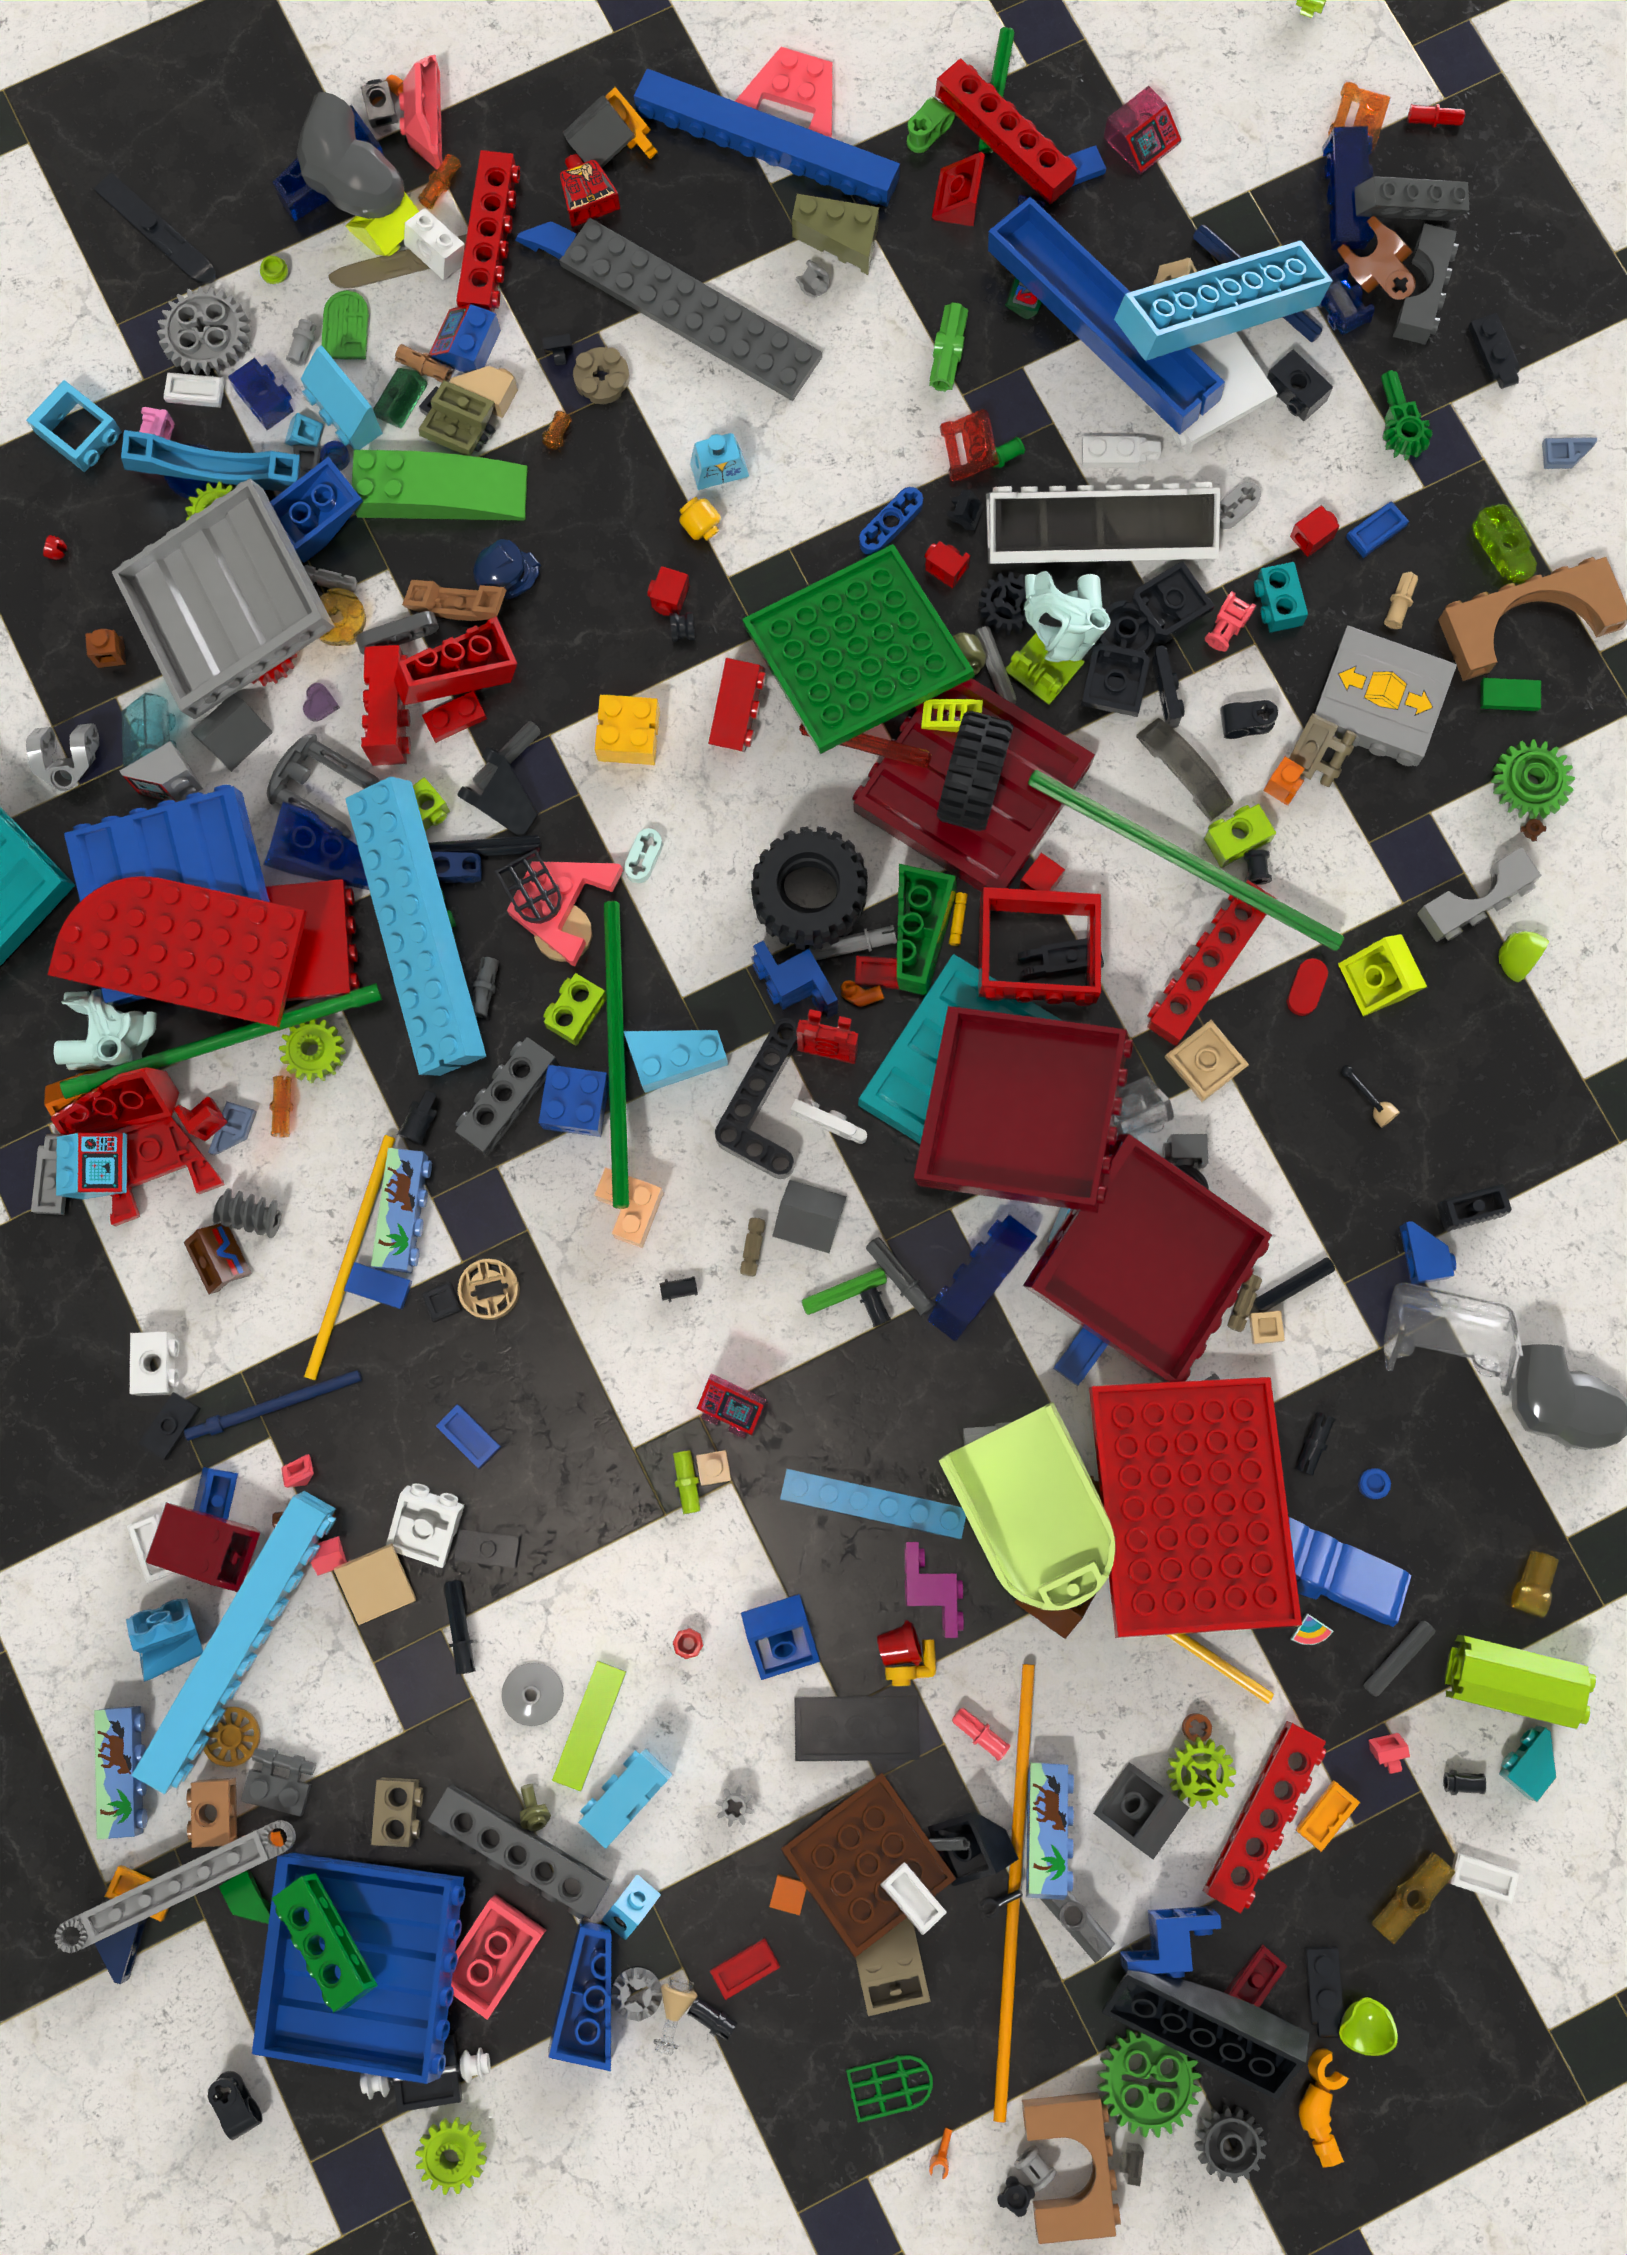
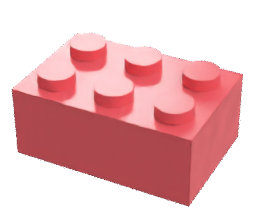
M495 1894L490 1898L455 1951L458 1962L452 1975L451 1983L454 1997L488 2020L545 1934L546 1929Z

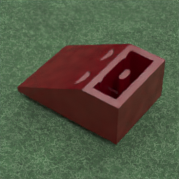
M166 1502L145 1562L209 1585L238 1592L244 1582L260 1532L253 1526Z

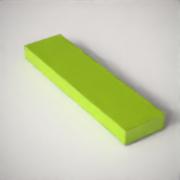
M601 1661L596 1662L552 1781L577 1791H582L627 1671Z

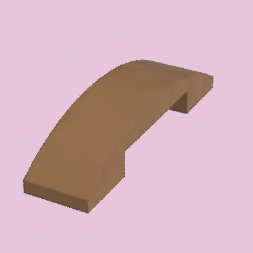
M411 580L402 605L417 612L431 611L434 612L435 616L466 621L487 620L498 615L506 589L504 587L480 585L479 590L439 587L434 581Z

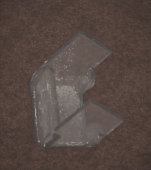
M1398 1283L1395 1285L1383 1342L1386 1370L1393 1371L1397 1357L1410 1356L1413 1354L1415 1346L1472 1358L1473 1365L1478 1372L1486 1377H1499L1502 1395H1509L1523 1359L1515 1314L1511 1308L1498 1302L1409 1283Z

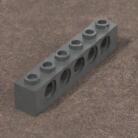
M453 1784L447 1787L428 1820L434 1824L432 1829L446 1838H449L450 1835L461 1841L459 1845L464 1850L472 1854H476L477 1851L488 1857L486 1862L501 1871L503 1868L508 1869L514 1873L513 1878L517 1882L527 1887L530 1884L541 1889L540 1895L553 1903L559 1900L568 1906L567 1911L581 1920L584 1917L590 1919L612 1882L609 1878L531 1831L522 1828L518 1823ZM461 1813H467L471 1816L473 1820L471 1829L465 1830L459 1826L458 1817ZM493 1829L499 1834L500 1840L498 1845L491 1846L485 1841L486 1830ZM513 1846H521L525 1849L527 1854L525 1861L517 1862L512 1858L511 1850ZM548 1862L552 1865L554 1873L551 1878H543L539 1874V1863ZM573 1878L580 1883L581 1890L578 1894H570L566 1891L565 1881L567 1879Z

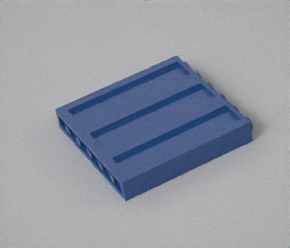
M221 785L215 787L214 792L191 793L182 801H162L157 804L158 807L153 809L137 808L129 812L130 815L120 818L119 816H108L101 819L102 823L95 825L88 823L79 824L73 827V831L65 832L64 836L80 902L94 890L105 884L137 876L162 878L269 902L243 793L234 786ZM101 988L104 1002L114 1007L146 999L141 996Z
M298 1853L278 1855L272 1897L299 1877L316 1873L378 1986L350 2007L333 2013L332 2009L323 2001L322 1991L316 1979L312 1978L308 1973L303 1955L293 1945L291 1933L285 1922L281 1921L277 1916L276 1906L272 1900L252 2054L424 2084L439 2079L446 2064V2057L443 2052L444 2043L450 2030V2023L447 2018L448 2009L454 1996L451 1983L452 1975L458 1962L455 1949L456 1941L460 1936L462 1928L459 1915L460 1907L465 1899L464 1877ZM305 1909L304 1917L305 1920L308 1922L309 1912L307 1909ZM320 1937L319 1944L321 1949L324 1951L325 1942L323 1938ZM336 1965L335 1974L337 1978L340 1979L341 1972L339 1967Z

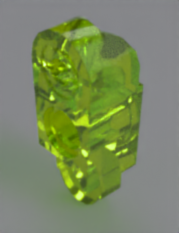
M1503 504L1486 507L1481 510L1473 523V531L1476 538L1502 577L1506 575L1509 580L1515 583H1525L1536 572L1537 562L1530 551L1532 544L1518 518L1515 517L1513 511L1507 505ZM1503 543L1510 544L1512 549L1505 547Z

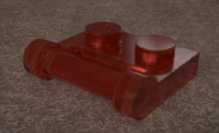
M981 409L956 421H948L940 425V433L945 439L950 464L948 469L950 480H962L999 464L989 412L985 409ZM958 433H962L967 463L961 465L955 436Z

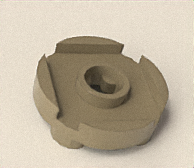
M593 348L580 353L576 358L573 378L580 395L583 394L586 398L590 399V402L595 404H608L621 397V393L629 385L630 375L626 360L616 348ZM599 371L608 373L603 381H600L599 377L594 376Z

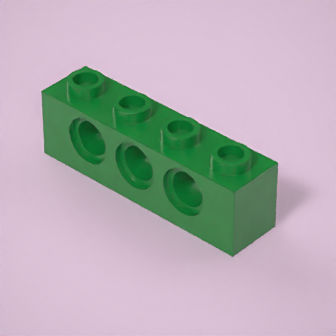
M316 1873L299 1877L272 1897L276 1906L277 1916L281 1921L285 1922L291 1933L293 1945L303 1955L308 1973L312 1978L316 1979L322 1991L323 2001L332 2009L333 2013L350 2007L378 1986ZM305 1909H307L309 1912L308 1922L305 1920L304 1917ZM320 1937H322L325 1942L324 1951L321 1949L319 1944ZM336 1965L339 1967L341 1972L340 1979H338L335 1974Z

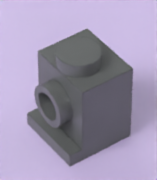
M1171 1134L1167 1139V1143H1163V1158L1170 1163H1176V1166L1188 1165L1193 1167L1194 1163H1198V1168H1205L1208 1164L1207 1134Z

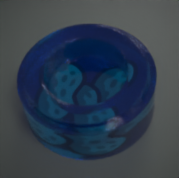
M330 441L321 449L320 456L322 461L329 456L339 471L348 466L350 454L342 442Z

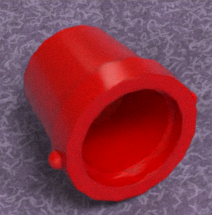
M905 1620L901 1627L877 1636L878 1647L884 1666L913 1663L918 1666L922 1662L920 1643L913 1622Z

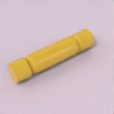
M962 892L956 893L955 898L956 904L954 905L951 935L949 938V944L953 946H960L966 910L965 904L968 894Z

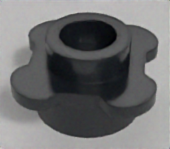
M1010 2176L1006 2179V2187L1003 2193L998 2195L997 2201L1000 2207H1007L1017 2217H1022L1027 2213L1030 2200L1035 2197V2191L1031 2185L1025 2186L1018 2181L1017 2177ZM1017 2193L1019 2194V2198L1014 2199L1013 2195Z

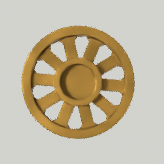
M239 1707L223 1708L226 1710L224 1714L226 1725L220 1721L216 1726L219 1729L218 1732L210 1731L206 1733L208 1737L217 1738V1742L211 1745L207 1743L204 1752L215 1764L233 1767L245 1763L253 1756L255 1748H258L260 1743V1728L257 1720L249 1711ZM236 1712L238 1716L233 1724L232 1713ZM244 1717H246L249 1723L240 1728ZM250 1729L254 1730L253 1736L243 1735V1733ZM242 1741L252 1742L253 1745L251 1749H249ZM221 1747L219 1755L215 1756L214 1750ZM237 1748L244 1754V1757L241 1759L238 1758ZM228 1750H230L231 1755L230 1761L225 1760Z

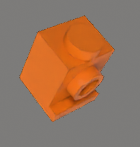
M1285 756L1263 791L1288 806L1304 782L1300 776L1305 768Z

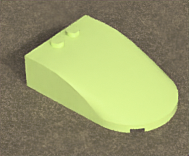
M1053 1402L943 1456L939 1460L995 1575L1003 1587L1017 1600L1042 1608L1043 1610H1065L1084 1603L1101 1589L1110 1574L1115 1558L1113 1528L1089 1473Z

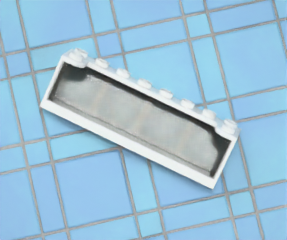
M1212 482L1191 483L1190 489H1179V483L1162 484V489L1151 490V484H1134V490H1123V485H1106V491H1094V485L1077 486V491L1066 492V486H1049V492H1038V486L1021 487V493L1012 492V486L993 487V493L986 494L989 564L1219 559L1220 488H1212Z

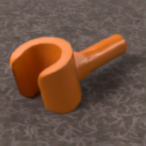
M389 75L385 81H388L391 92L396 96H399V93H404L403 80L396 75ZM383 97L375 98L372 105L377 104Z
M945 2128L940 2149L930 2159L929 2172L931 2176L933 2167L938 2164L944 2166L942 2179H945L948 2175L949 2163L946 2157L953 2131L951 2129Z

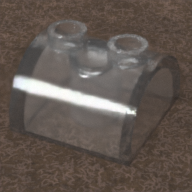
M1148 1076L1120 1088L1119 1098H1123L1122 1111L1120 1116H1115L1113 1126L1118 1128L1117 1136L1119 1134H1130L1138 1139V1135L1147 1131L1149 1133L1160 1132L1163 1130L1165 1123L1174 1119L1171 1101Z

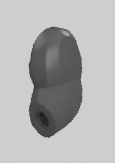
M326 92L316 94L302 127L297 148V156L306 184L325 195L337 208L352 215L372 219L382 218L393 213L404 197V182L399 171L371 143L357 140L354 113L352 108L343 99Z
M1532 1344L1516 1348L1511 1384L1512 1409L1525 1431L1550 1437L1568 1448L1583 1450L1602 1449L1618 1444L1627 1435V1399L1618 1389L1585 1372L1569 1371L1565 1349L1562 1346Z

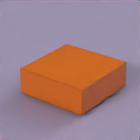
M778 1874L769 1907L800 1915L807 1888L801 1880Z

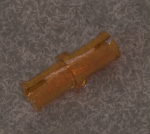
M447 154L437 171L431 173L429 183L418 196L419 202L423 206L433 209L441 194L448 191L451 186L450 181L462 166L458 158Z
M284 1076L273 1077V1101L269 1104V1110L272 1111L271 1136L277 1137V1134H279V1138L290 1136V1112L293 1111V1103H291L292 1078L286 1076L285 1080H283Z

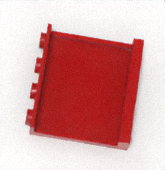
M343 879L266 886L269 902L307 911L286 1001L337 997L359 989V975L357 972L354 973V962L358 961V951L356 944H352V934L356 933L355 917L351 916L350 906H353L355 903L353 889L349 888Z

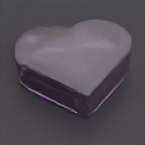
M314 683L308 687L306 691L307 700L303 704V712L310 721L318 722L340 708L323 684Z

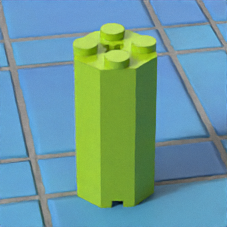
M1457 1636L1455 1641L1461 1642L1459 1648L1452 1647L1449 1653L1445 1684L1451 1685L1452 1691L1446 1690V1697L1577 1729L1580 1723L1585 1725L1588 1723L1590 1717V1706L1587 1705L1589 1693L1594 1691L1596 1685V1676L1589 1673L1588 1666L1468 1636Z

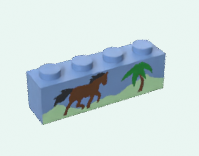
M388 1148L371 1266L377 1270L412 1273L413 1266L418 1265L419 1249L416 1248L417 1237L422 1236L424 1225L423 1219H420L421 1207H426L428 1191L424 1189L425 1178H430L432 1161L428 1160V1156L422 1151Z
M141 1706L94 1710L97 1840L135 1837L143 1834V1828H146L148 1820L147 1810L143 1809V1796L146 1794L147 1784L131 1776L146 1751L145 1745L141 1743V1732L145 1729V1715L141 1713Z
M1030 1763L1028 1767L1026 1898L1064 1900L1067 1897V1891H1073V1872L1068 1871V1858H1073V1839L1068 1838V1826H1073L1074 1810L1073 1806H1068V1793L1073 1794L1074 1776L1073 1774H1068V1765Z

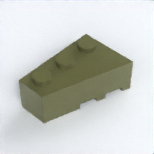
M797 194L792 215V237L821 252L825 250L837 256L839 261L845 264L849 262L860 268L862 273L869 275L878 230L879 207Z

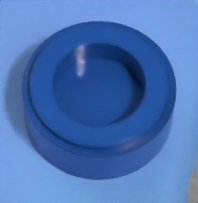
M1372 1468L1365 1470L1360 1475L1358 1487L1365 1497L1380 1499L1389 1493L1391 1481L1385 1471Z

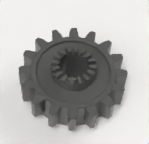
M1223 2105L1222 2114H1218L1214 2108L1211 2109L1213 2117L1211 2120L1205 2117L1201 2118L1205 2125L1204 2130L1195 2129V2133L1201 2138V2141L1195 2142L1194 2147L1197 2151H1203L1198 2156L1200 2163H1208L1206 2167L1207 2172L1212 2175L1217 2171L1218 2178L1222 2182H1224L1226 2176L1230 2177L1233 2183H1237L1240 2176H1244L1247 2180L1250 2179L1249 2172L1252 2169L1259 2171L1260 2168L1257 2162L1259 2159H1265L1266 2157L1264 2152L1261 2151V2147L1267 2145L1264 2137L1258 2136L1263 2131L1260 2124L1252 2125L1255 2118L1251 2113H1248L1243 2118V2110L1238 2106L1234 2113H1231L1227 2105ZM1228 2138H1237L1238 2141L1235 2148L1229 2151L1223 2149L1224 2142Z

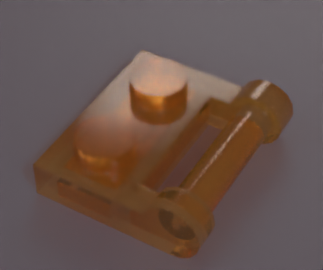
M1346 82L1342 86L1340 93L1342 96L1335 121L1330 125L1328 135L1334 140L1374 151L1391 97L1360 89L1355 83ZM1353 101L1360 104L1351 130L1345 127V123Z

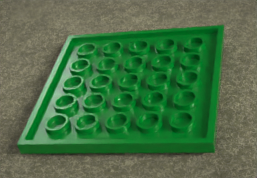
M894 544L742 619L744 627L820 754L975 677L973 668Z

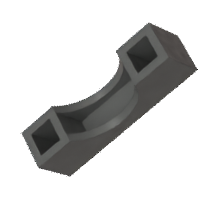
M1424 223L1417 239L1411 263L1424 274L1427 281V290L1417 296L1405 297L1398 314L1393 337L1425 345L1430 334H1436L1440 318L1436 317L1437 310L1442 309L1446 298V293L1442 292L1443 285H1448L1452 274V268H1448L1449 261H1454L1459 244L1454 243L1457 231Z

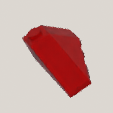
M145 1067L116 1075L52 1115L51 1121L59 1133L63 1135L101 1133L172 1116L179 1091L167 1071Z

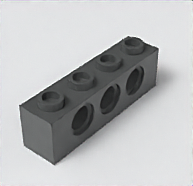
M1374 176L1355 187L1356 216L1372 217L1374 215L1375 217L1450 221L1470 210L1468 182Z
M528 1037L523 1042L518 1041L510 1052L512 1057L505 1066L501 1064L492 1075V1083L487 1089L482 1088L474 1099L476 1104L469 1113L465 1111L456 1122L457 1129L455 1132L487 1157L545 1082L548 1065H558L555 1056ZM526 1065L530 1067V1072L526 1077H516V1070L520 1066ZM503 1089L512 1090V1096L507 1101L498 1100V1094ZM484 1113H494V1119L490 1124H480V1117Z

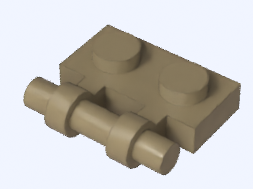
M1313 713L1289 759L1305 768L1301 775L1310 780L1316 770L1324 773L1320 783L1330 787L1334 778L1339 777L1342 771L1340 767L1346 756L1352 753L1354 749L1352 744L1357 735L1347 730L1343 738L1338 739L1334 735L1339 726ZM1328 747L1336 750L1330 762L1322 760Z

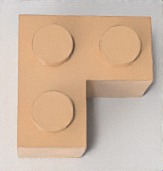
M605 1167L595 1192V1197L598 1201L613 1206L612 1170ZM628 1176L629 1207L620 1210L612 1235L615 1239L643 1248L664 1192L661 1187Z

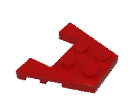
M172 1116L130 1125L111 1132L127 1134V1193L110 1195L112 1197L110 1222L113 1226H118L140 1217L132 1193L133 1187L188 1167L196 1193L199 1195L225 1185L222 1178Z

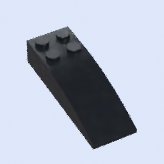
M1128 1970L1102 2009L1103 2014L1276 2100L1279 2099L1306 2064L1309 2032L1251 2003L1193 1982L1159 1974Z

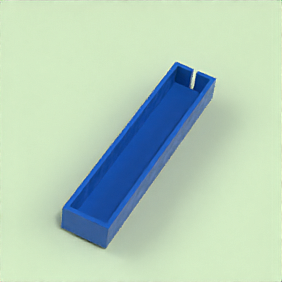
M1031 197L989 230L988 251L1179 435L1198 420L1199 413L1203 416L1221 400L1225 381L1189 347L1147 361L1143 359L1114 320L1125 294L1130 291Z

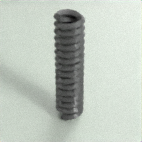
M965 1837L929 1839L936 1851L968 1850L970 1846V1841H967Z

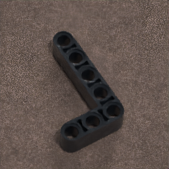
M781 1018L774 1024L715 1129L716 1142L722 1150L777 1179H786L793 1173L794 1159L792 1154L787 1149L751 1131L750 1128L797 1046L796 1031L798 1025L790 1018ZM789 1028L794 1032V1036L789 1040H783L778 1036L779 1031ZM774 1053L780 1057V1060L775 1065H768L764 1062L765 1056ZM759 1078L765 1081L766 1085L760 1091L752 1090L749 1086L754 1079ZM738 1105H749L751 1112L747 1116H738L735 1113ZM727 1129L734 1130L737 1133L735 1140L724 1142L721 1139L723 1131ZM757 1143L763 1147V1151L758 1156H750L746 1152L747 1147ZM778 1157H783L789 1161V1166L785 1170L779 1171L772 1166L773 1161Z

